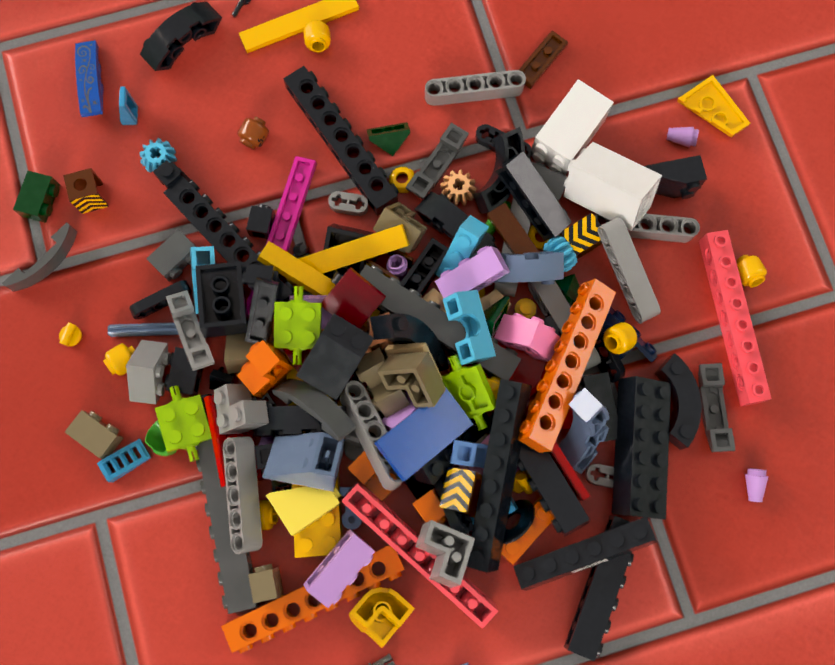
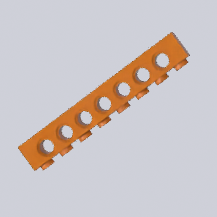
M596 278L582 283L579 287L578 297L570 308V316L562 326V335L554 345L553 356L545 366V375L537 385V394L529 404V413L519 428L520 434L517 440L539 453L551 452L570 408L568 404L573 400L616 294L614 290Z
M390 545L374 552L371 562L367 566H363L359 571L364 575L363 584L356 585L352 583L347 585L339 601L346 598L349 602L359 597V591L365 588L370 591L380 587V581L386 578L392 581L402 576L401 571L405 568L398 552ZM379 561L385 565L386 570L383 574L377 575L373 572L372 567L375 562ZM303 586L221 627L231 652L239 650L240 654L253 648L252 643L261 640L262 643L267 642L275 637L274 632L282 629L283 633L297 627L295 622L301 619L308 622L318 617L316 612L324 608L328 612L338 607L339 604L337 602L329 608L322 603L313 605L310 602L311 594ZM290 603H297L299 605V615H292L289 612ZM269 613H274L278 616V624L276 626L268 623L267 617ZM248 624L256 626L257 633L255 636L247 634L246 626Z

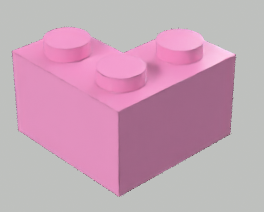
M514 313L513 315L503 314L494 338L506 347L522 350L534 359L548 362L553 356L554 345L560 339V336L555 333L556 330L554 328L546 326L544 320L534 316L528 319L521 314Z

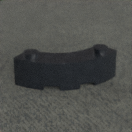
M207 1L194 2L165 20L153 32L150 38L145 40L140 55L155 71L171 69L175 60L184 51L183 46L191 39L197 41L207 35L215 34L222 17Z
M520 127L493 138L496 151L493 173L486 185L478 192L472 194L480 214L494 210L510 197L511 193L495 170L512 156L522 151L525 153V144Z
M432 191L414 209L426 225H429L441 234L445 233L451 239H454L460 225L469 217L451 203L444 194L438 195ZM486 232L473 254L485 246L497 248L494 244V237Z
M399 313L370 317L374 340L386 339L394 343L398 342L399 344L426 342L439 372L449 369L448 358L434 332L418 318Z
M674 353L664 361L655 372V375L661 381L671 383L673 411H671L669 441L682 450L688 448L694 440L700 425L702 405L700 391L692 372L684 361Z
M266 403L269 423L253 430V436L297 435L303 434V431H305V434L326 433L322 430V423L301 407L276 406L273 403ZM339 406L346 413V406Z

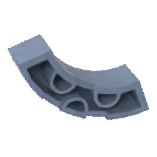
M564 252L500 253L510 272L495 282L541 281V284L550 285L555 284V280L564 279ZM477 253L472 254L470 259L476 256Z
M586 388L576 393L573 400L568 404L573 411V421L568 434L559 444L560 449L572 468L580 474L598 454L596 447L600 442L605 441L609 430L606 426V421L609 419L607 409Z

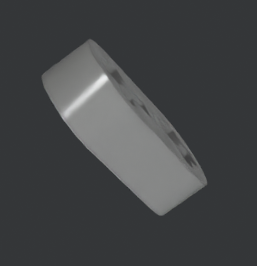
M335 191L328 198L331 210L337 213L362 216L369 209L367 198L360 194ZM338 198H341V201L343 203H340L339 206H335V202L333 201H337ZM358 201H361L363 206L360 209H356V206L352 204H358Z
M593 464L586 469L585 478L589 483L613 489V480L609 479V475L614 476V467ZM597 468L598 473L605 474V477H599L595 481L594 476L590 475V472L595 471Z

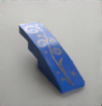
M96 40L75 43L77 93L82 118L103 114L104 86L101 82V65L98 61L99 47Z

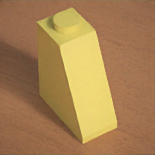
M336 486L333 492L311 487H300L271 492L266 495L291 536H295L342 504L339 500L342 495Z

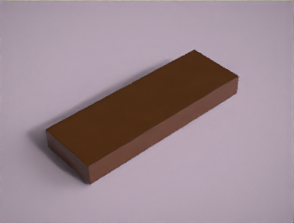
M554 31L549 33L519 69L526 76L525 85L531 89L566 48L568 41Z
M506 203L487 213V218L512 254L539 252Z

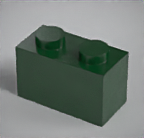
M27 171L13 210L22 217L46 223L48 217L52 214V205L54 199L59 194L60 184L51 176Z

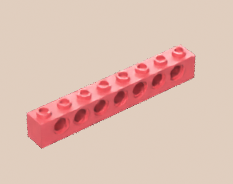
M728 230L706 233L699 240V245L740 407L771 400Z
M359 480L343 496L342 503L478 626L483 629L498 612L496 604L465 575L461 585L452 588L430 580L436 555L416 548L419 534Z

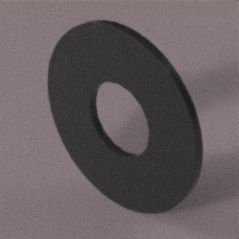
M524 499L515 501L518 509L510 513L508 519L514 514H520L521 519L514 528L506 529L503 544L516 541L532 525L535 517V508L530 501Z

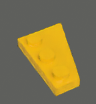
M713 75L677 100V102L729 137H733L750 125L748 119Z

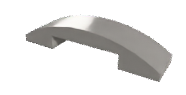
M188 291L166 296L173 321L192 371L214 365L215 361L208 343H206L200 330Z

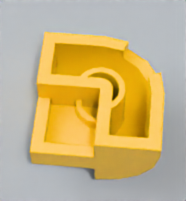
M379 587L367 592L350 611L349 617L362 633L365 632L382 648L415 608L393 589Z

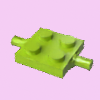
M294 286V300L274 302V348H286L293 351V365H302V351L312 349L321 335L322 303H310L303 300L304 286Z
M457 354L448 357L453 371L442 376L445 387L469 418H474L478 430L487 428L488 426L482 414L494 410L496 400L481 364L462 367Z
M179 386L170 387L169 390L173 401L155 408L166 451L169 453L178 449H187L190 462H194V458L197 461L199 457L196 446L212 439L201 396L199 394L189 398H182Z

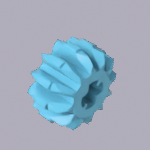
M159 138L155 143L149 139L150 145H143L145 151L139 152L142 158L140 160L141 164L150 173L166 160L169 163L177 161L175 149L171 147L168 141L163 142Z
M558 235L555 238L549 239L544 244L543 251L564 252V272H568L576 265V253L564 237Z

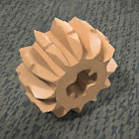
M461 169L458 174L452 170L450 176L445 175L443 178L444 182L440 185V188L443 190L441 193L450 202L453 200L455 206L458 205V202L466 205V199L472 201V194L476 193V187H474L475 180L469 179V173L462 175L463 171ZM455 186H459V189L462 187V190L455 189Z

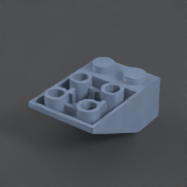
M324 432L275 437L263 478L333 492L343 455L344 438L338 442Z

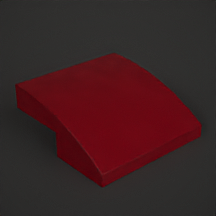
M350 267L321 303L322 307L331 315L335 313L360 329L386 296Z

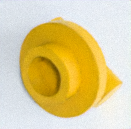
M68 323L59 333V343L68 347L77 345L82 339L81 330L76 325Z
M519 470L516 472L513 492L521 493L525 491L526 494H531L533 491L526 481L528 476L524 471L521 472Z

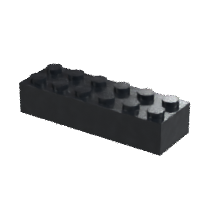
M638 376L618 379L617 439L615 440L612 515L666 520L671 383Z

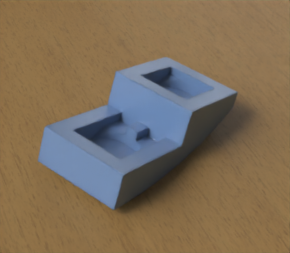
M454 440L450 463L484 468L488 445Z

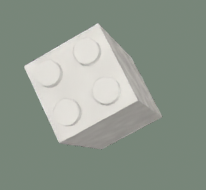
M578 79L535 137L531 149L532 158L536 162L545 164L550 170L560 171L566 175L569 163L573 159L576 160L581 150L586 148L605 122L614 102Z
M592 142L587 148L581 150L576 160L573 159L569 163L567 168L569 175L563 185L565 186L563 197L610 221L619 217L624 221L627 229L632 231L650 209L662 175Z

